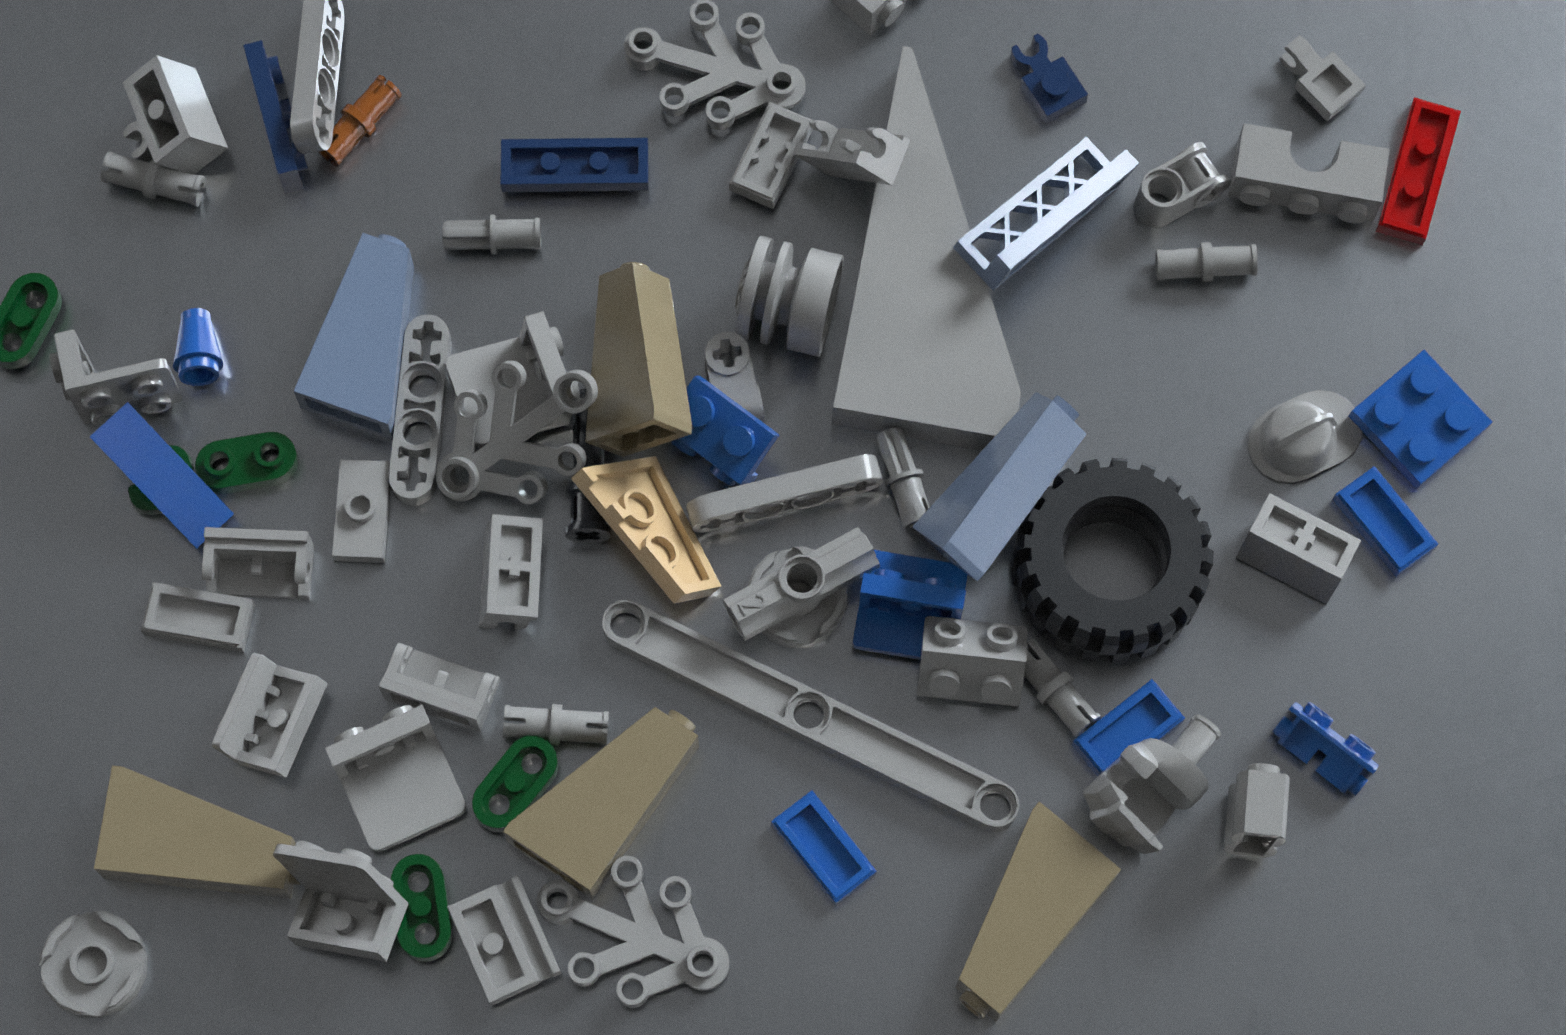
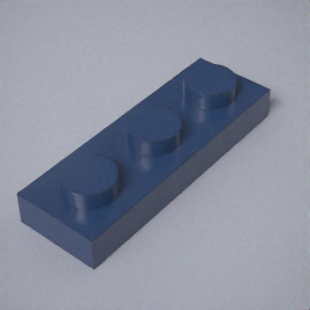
M262 40L245 44L243 47L284 193L288 194L303 190L304 187L299 172L308 170L305 155L297 150L294 143H291L288 129L290 128L292 107L289 98L280 100L276 86L285 84L278 57L276 55L268 58Z
M648 138L501 139L502 192L649 191Z

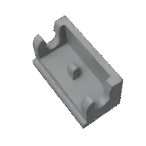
M813 120L810 121L809 125L813 130L820 131L822 134L821 146L816 149L814 145L797 142L793 155L828 176L893 185L910 139L902 135L891 134L882 128L871 127L866 131L848 128L838 129L826 121Z
M1269 493L1236 558L1327 605L1342 580L1361 540Z
M491 515L484 531L479 628L493 629L498 626L499 622L514 623V628L520 630L526 628L531 620H537L543 519Z
M205 527L202 580H206V591L237 597L310 600L315 546L308 531Z
M398 643L378 687L385 700L402 706L411 705L412 709L423 705L426 714L481 732L501 680L496 675L487 672L482 673L415 650L411 646Z

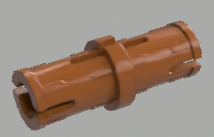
M378 75L375 81L353 105L346 104L340 111L342 117L334 125L331 147L328 150L318 152L327 161L332 157L330 161L332 165L339 167L345 157L364 136L367 138L371 137L376 131L375 124L402 97L400 90L390 80H388L386 85L384 84L386 81L384 76Z

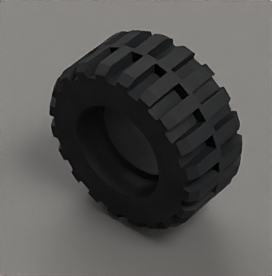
M1112 458L1109 467L1100 468L1099 461L1094 459L1082 462L1079 472L1075 474L1069 468L1063 470L1056 475L1052 486H1048L1019 527L1012 555L1014 563L1011 570L1013 585L1019 587L1017 597L1019 605L1023 612L1031 611L1034 616L1032 626L1041 636L1049 631L1056 637L1054 646L1065 653L1069 651L1070 646L1083 650L1081 657L1083 660L1096 662L1099 655H1110V662L1114 664L1126 663L1130 654L1137 653L1141 659L1155 654L1160 644L1163 643L1168 646L1179 637L1183 627L1189 625L1210 582L1208 576L1213 567L1214 551L1208 548L1207 545L1212 535L1208 522H1199L1197 519L1201 510L1200 506L1193 496H1189L1184 500L1180 497L1178 493L1182 484L1173 477L1168 476L1165 482L1154 477L1156 467L1143 462L1140 469L1135 470L1127 468V459ZM1095 523H1115L1134 530L1149 543L1157 557L1159 573L1155 584L1147 593L1128 600H1109L1089 593L1073 579L1064 562V548L1072 533L1082 527Z

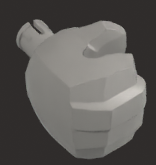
M1197 714L1193 715L1189 724L1172 745L1154 738H1148L1139 743L1129 745L1124 749L1120 757L1101 772L1083 791L1090 808L1089 816L1091 821L1104 834H1109L1123 847L1129 846L1142 854L1159 851L1163 845L1157 840L1155 835L1176 809L1186 810L1191 808L1208 790V780L1196 765L1215 740H1218L1221 736L1219 728L1206 717Z

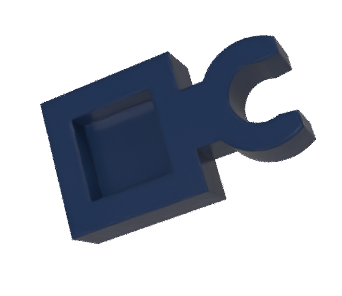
M1037 33L1033 36L1031 44L1037 52L1035 56H1025L1020 48L1015 45L1011 48L1010 59L1018 71L1028 73V75L1022 77L1020 87L1043 122L1047 124L1085 104L1088 93L1063 56L1053 62L1047 57V41Z

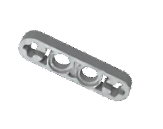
M303 0L290 118L292 139L297 150L302 154L325 151L332 144L344 30V8L341 0Z
M431 314L420 315L412 319L407 325L404 334L389 468V483L396 499L409 506H418L428 502L434 495L437 487L435 474L440 460L448 385L445 362L447 357L451 355L452 343L449 328L445 321ZM427 330H433L436 339H439L432 341L430 349L431 362L423 361L422 345L420 340L416 339L424 338ZM419 375H429L437 381L436 390L428 397H416L409 391L411 381ZM414 422H424L432 428V434L427 442L414 445L405 440V429ZM409 457L418 459L419 475L425 481V483H417L415 491H407L405 482L400 481V479H408L410 476L411 462Z
M865 454L708 493L692 499L687 503L686 508L692 530L698 533H705L868 492L883 483V478L876 456Z

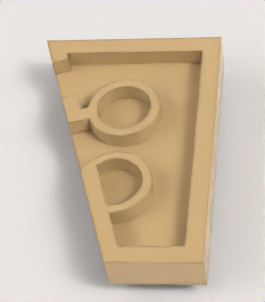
M656 456L584 467L571 478L674 604L711 596L721 587Z

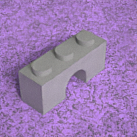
M1243 124L1236 143L1228 196L1240 198L1242 202L1253 206H1263L1269 203L1289 207L1291 211L1298 214L1307 215L1320 212L1337 215L1340 220L1349 223L1373 222L1383 201L1390 149L1341 140L1332 160V166L1324 171L1312 172L1301 168L1293 160L1290 152L1291 131Z

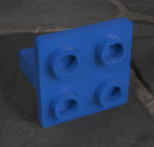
M874 550L880 563V568L870 574H863L852 645L855 649L920 660L925 618L927 616L961 619L968 575L951 562Z

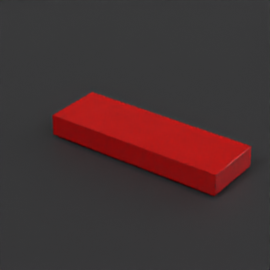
M1414 97L1410 105L1375 232L1423 246L1459 121L1460 110Z

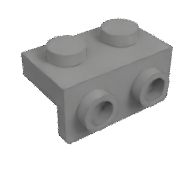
M927 616L924 622L917 696L1019 707L1026 667L1028 629L1025 626L1008 625L1005 623Z
M253 653L239 678L237 688L224 717L218 725L216 735L212 741V747L238 765L287 778L328 683L317 675L278 666L264 655Z

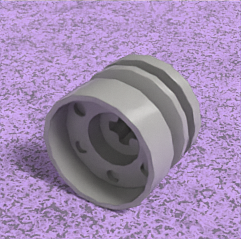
M759 236L751 257L744 265L735 303L737 314L736 334L741 335L745 340H750L757 320H762L760 343L769 345L778 326H787L786 345L788 350L820 357L827 339L837 300L844 256L811 248L804 259L802 267L797 268L793 267L794 251L792 243L784 241L777 261L772 262L774 240Z

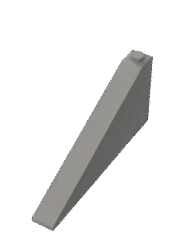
M903 46L886 131L891 134L905 136L910 139V143L893 185L876 183L834 399L832 424L874 432L901 427L905 437L982 451L1019 411L1021 390L988 286L953 248L956 242L967 234L970 229L913 48Z

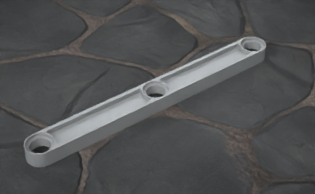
M619 600L611 604L604 612L602 618L604 636L607 642L614 648L983 830L1001 832L1009 828L1015 821L1020 806L1019 799L1014 789L1008 784L637 602ZM621 613H631L639 619L640 628L635 635L622 638L611 630L612 620ZM802 703H815L822 709L824 717L818 726L804 728L796 722L794 711ZM996 793L1005 797L1010 806L1009 814L1001 820H991L984 816L981 811L980 802L986 795Z

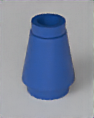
M201 308L187 309L180 315L181 322L174 354L173 369L178 373L179 380L184 384L191 386L209 385L219 378V371L224 365L211 321V314Z

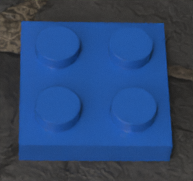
M1425 349L1357 405L1348 415L1415 489H1418L1493 423Z

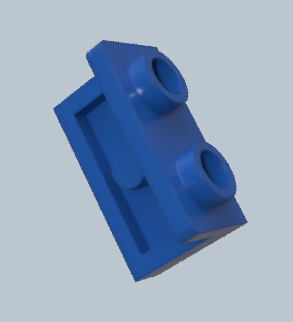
M694 376L686 388L692 421L691 435L673 440L671 443L690 456L695 457L697 453L712 463V466L709 468L710 472L730 486H735L736 483L743 485L754 482L758 476L755 470L780 435L701 376Z

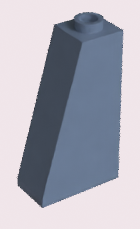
M362 233L294 389V394L301 409L393 440L404 334L409 322L414 265L410 250L406 248V245L401 240L386 234H380L377 238Z
M1035 392L912 527L945 559L978 582L1086 436V433L1074 422L1080 416L1078 412L1058 395L1051 400Z

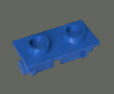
M1295 702L1289 708L1297 716L1292 722L1284 716L1272 731V733L1280 738L1277 743L1306 764L1318 749L1327 756L1315 771L1337 787L1343 794L1348 790L1356 796L1368 781V779L1360 774L1362 770L1366 768L1374 774L1379 767L1372 760L1376 752L1355 735L1350 734L1347 739H1344L1329 726L1334 720L1313 703L1308 702L1305 707H1302Z

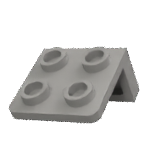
M544 311L524 316L519 337L455 353L447 357L445 370L455 398L466 390L476 389L481 391L488 401L486 413L477 419L475 447L482 448L489 443L496 389L492 382V374L498 365L513 360L519 362L526 371V382L517 390L513 424L553 396L555 382L559 377L567 373L560 357L563 356L561 336L556 327H549ZM505 368L502 372L504 382L508 385H515V373L511 369ZM573 381L571 391L576 397L580 398L578 383ZM470 397L464 399L466 411L476 414L478 410L476 401ZM563 413L539 432L568 425L572 413Z
M74 329L54 334L57 352L49 354L52 372L56 383H61L66 401H72L84 424L103 425L127 402L137 412L142 411L146 414H156L170 409L173 403L182 400L180 388L166 359H154L95 373L93 364Z
M411 705L395 708L383 716L382 723L366 730L363 727L348 729L334 738L335 744L325 748L331 764L341 780L367 843L376 852H382L460 817L466 811V802L423 705L413 709Z
M297 841L295 846L277 844L273 856L305 888L287 937L297 946L387 962L408 906V902L394 889L393 881L379 873L371 864L372 859L368 855L354 849L345 848L342 849L341 853L325 851L323 848L306 841Z

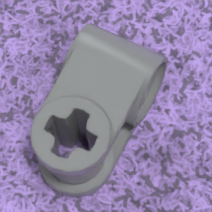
M1197 142L1188 146L1174 158L1145 174L1134 201V213L1142 224L1151 228L1167 226L1195 208L1209 204L1228 189L1231 184L1230 178L1225 174L1220 175L1207 157V147L1203 142ZM1149 194H1162L1169 202H1157Z
M721 332L714 335L708 341L705 348V373L707 381L765 423L760 388L755 380L747 341L741 335L734 332ZM729 353L731 359L734 360V366L725 367L723 360H720V354Z

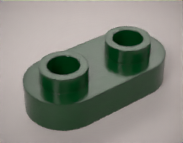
M41 273L22 275L13 282L0 305L1 367L18 369L28 365L37 355L62 306V297L55 283L48 276ZM34 299H45L41 307L37 309L29 308L30 303ZM14 340L22 341L20 348L16 351H6L7 345Z
M264 432L217 440L205 445L196 457L195 470L197 475L214 493L229 494L276 486L287 482L297 471L299 457L293 442L286 435L279 432ZM275 449L279 451V455L274 461L267 462L262 460V456L267 450ZM218 458H227L229 460L227 467L222 470H214L212 465Z
M526 736L518 739L509 747L476 788L472 798V808L478 822L484 828L493 832H503L509 822L535 803L554 781L558 773V759L553 746L548 741L537 736ZM532 758L542 762L541 769L535 774H529L523 770L524 763ZM495 800H507L510 803L509 809L501 815L492 813L490 807Z
M412 854L401 859L391 874L394 889L408 902L397 936L401 947L408 956L417 961L429 962L443 956L452 942L453 934L450 912L448 910L446 881L440 865L433 858L424 854ZM416 876H425L429 880L427 888L422 892H414L410 889V883ZM424 927H431L436 932L434 940L428 944H421L417 941V933Z

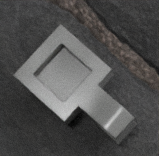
M1300 35L1285 46L1287 52L1279 58L1290 72L1302 76L1298 79L1294 88L1327 122L1358 97L1366 87L1363 81L1334 51L1322 59L1313 50L1308 41Z

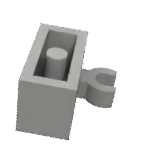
M156 55L122 82L138 120L130 123L123 131V135L125 138L135 141L142 139L140 147L131 153L134 159L149 162L153 159L155 164L196 174L228 149L196 68Z

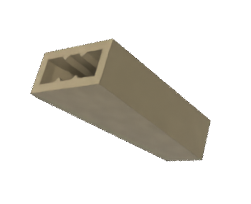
M639 262L623 263L620 268L600 275L598 284L591 376L597 383L598 395L595 402L588 408L585 442L622 457L691 435L692 421L670 280L650 271L647 265Z
M654 707L509 822L503 831L507 843L562 880L569 882L575 889L593 900L610 876L613 863L619 857L624 856L698 750V735L693 732L696 726L688 718L675 710H670L668 714H665Z
M112 765L94 869L104 879L288 899L292 898L293 885H301L273 856L277 844L295 846L296 842L291 836L123 766Z
M1040 801L1032 809L955 987L962 993L958 998L961 1004L982 1020L988 1015L997 1022L1115 881L1121 871V868Z

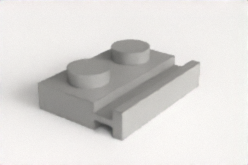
M518 875L498 886L494 885L447 906L490 1006L538 985L539 982L552 976L556 977L561 974Z

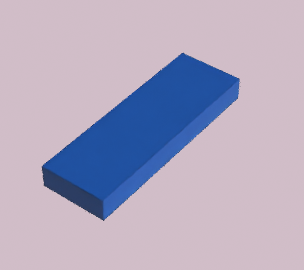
M128 402L89 436L196 549L205 541V527L220 528L234 515L223 501Z

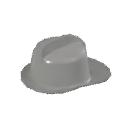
M1324 390L1303 393L1273 407L1255 421L1249 432L1248 451L1252 463L1262 475L1276 482L1296 483L1306 480L1342 463L1355 453L1362 440V431L1348 417L1355 407L1343 396Z

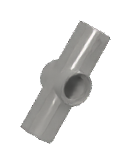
M857 527L807 555L799 554L790 557L783 563L781 569L725 598L723 605L738 634L742 636L744 641H747L796 613H806L814 610L820 605L822 599L861 579L864 573L870 574L879 569L880 563L867 536ZM805 575L815 582V587L808 592L799 593L792 590L788 586V582L795 576Z

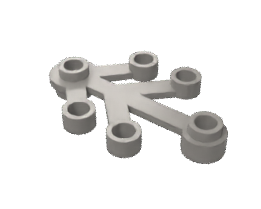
M697 0L692 4L690 8V24L693 29L701 32L714 56L664 42L655 30L646 27L632 30L625 38L624 52L626 61L636 70L648 71L662 62L706 75L685 86L679 83H669L661 89L659 94L660 107L668 116H680L687 111L689 106L737 84L751 88L752 90L733 100L718 96L712 98L707 103V123L713 129L725 130L732 126L734 120L761 107L768 106L769 102L789 110L797 106L805 95L806 82L803 74L790 64L779 63L764 36V21L756 13H744L737 19L736 38L741 44L749 46L760 69L743 65L718 23V7L711 0ZM706 11L713 16L707 21H701L696 18V15L699 12ZM746 25H754L759 30L754 34H746L742 31V28ZM646 40L650 41L652 45L647 49H639L635 46V43ZM783 80L789 82L790 86L787 89L780 90L775 88L773 83ZM670 95H679L683 99L677 105H671L666 102V98ZM724 108L729 114L725 118H716L712 115V112L715 109Z
M513 360L498 365L492 374V382L496 389L489 443L475 453L477 419L482 417L487 411V398L481 391L469 389L459 394L454 400L453 408L457 421L453 452L445 455L439 461L435 474L436 482L441 492L452 500L467 501L477 496L480 491H487L516 497L524 504H534L546 495L548 484L545 477L539 472L529 471L520 477L487 470L500 459L553 468L563 476L575 475L581 468H584L587 460L586 453L580 445L567 443L557 448L525 441L563 413L576 414L589 408L595 402L598 395L595 379L583 370H571L565 373L555 382L553 396L513 424L517 390L526 382V371L519 362ZM505 368L511 369L515 373V385H508L504 382L502 372ZM573 381H579L585 386L586 395L584 398H578L572 393L571 384ZM466 397L473 398L478 405L476 414H471L464 408V399ZM564 451H569L575 455L577 459L575 468H570L563 463L562 454ZM457 467H463L468 471V483H463L457 479L455 474ZM525 480H532L536 483L538 487L536 496H531L525 492L523 487Z
M633 856L619 857L612 865L611 875L615 885L623 890L635 922L580 899L574 886L564 880L549 881L538 892L537 907L542 918L548 923L564 925L574 920L625 942L594 955L588 952L575 954L568 963V974L574 984L581 987L591 986L598 980L599 976L652 955L673 963L644 977L636 973H628L622 976L617 983L616 992L619 1001L626 1007H639L646 1002L648 997L682 983L695 990H710L720 985L728 974V953L720 942L703 936L690 903L692 896L691 887L682 877L672 876L664 880L660 886L659 893L662 904L667 909L673 911L683 943L662 934L642 883V865ZM627 864L634 866L638 871L637 876L628 882L622 881L617 876L620 867ZM672 885H679L686 891L685 897L679 902H671L665 896L667 889ZM554 892H563L568 897L567 903L560 909H553L548 905L549 896ZM699 954H707L712 958L713 965L709 970L701 972L693 967V959ZM584 960L589 961L594 965L593 974L585 979L577 977L574 974L576 964ZM632 981L640 983L643 987L641 996L634 1000L627 999L622 993L625 984Z

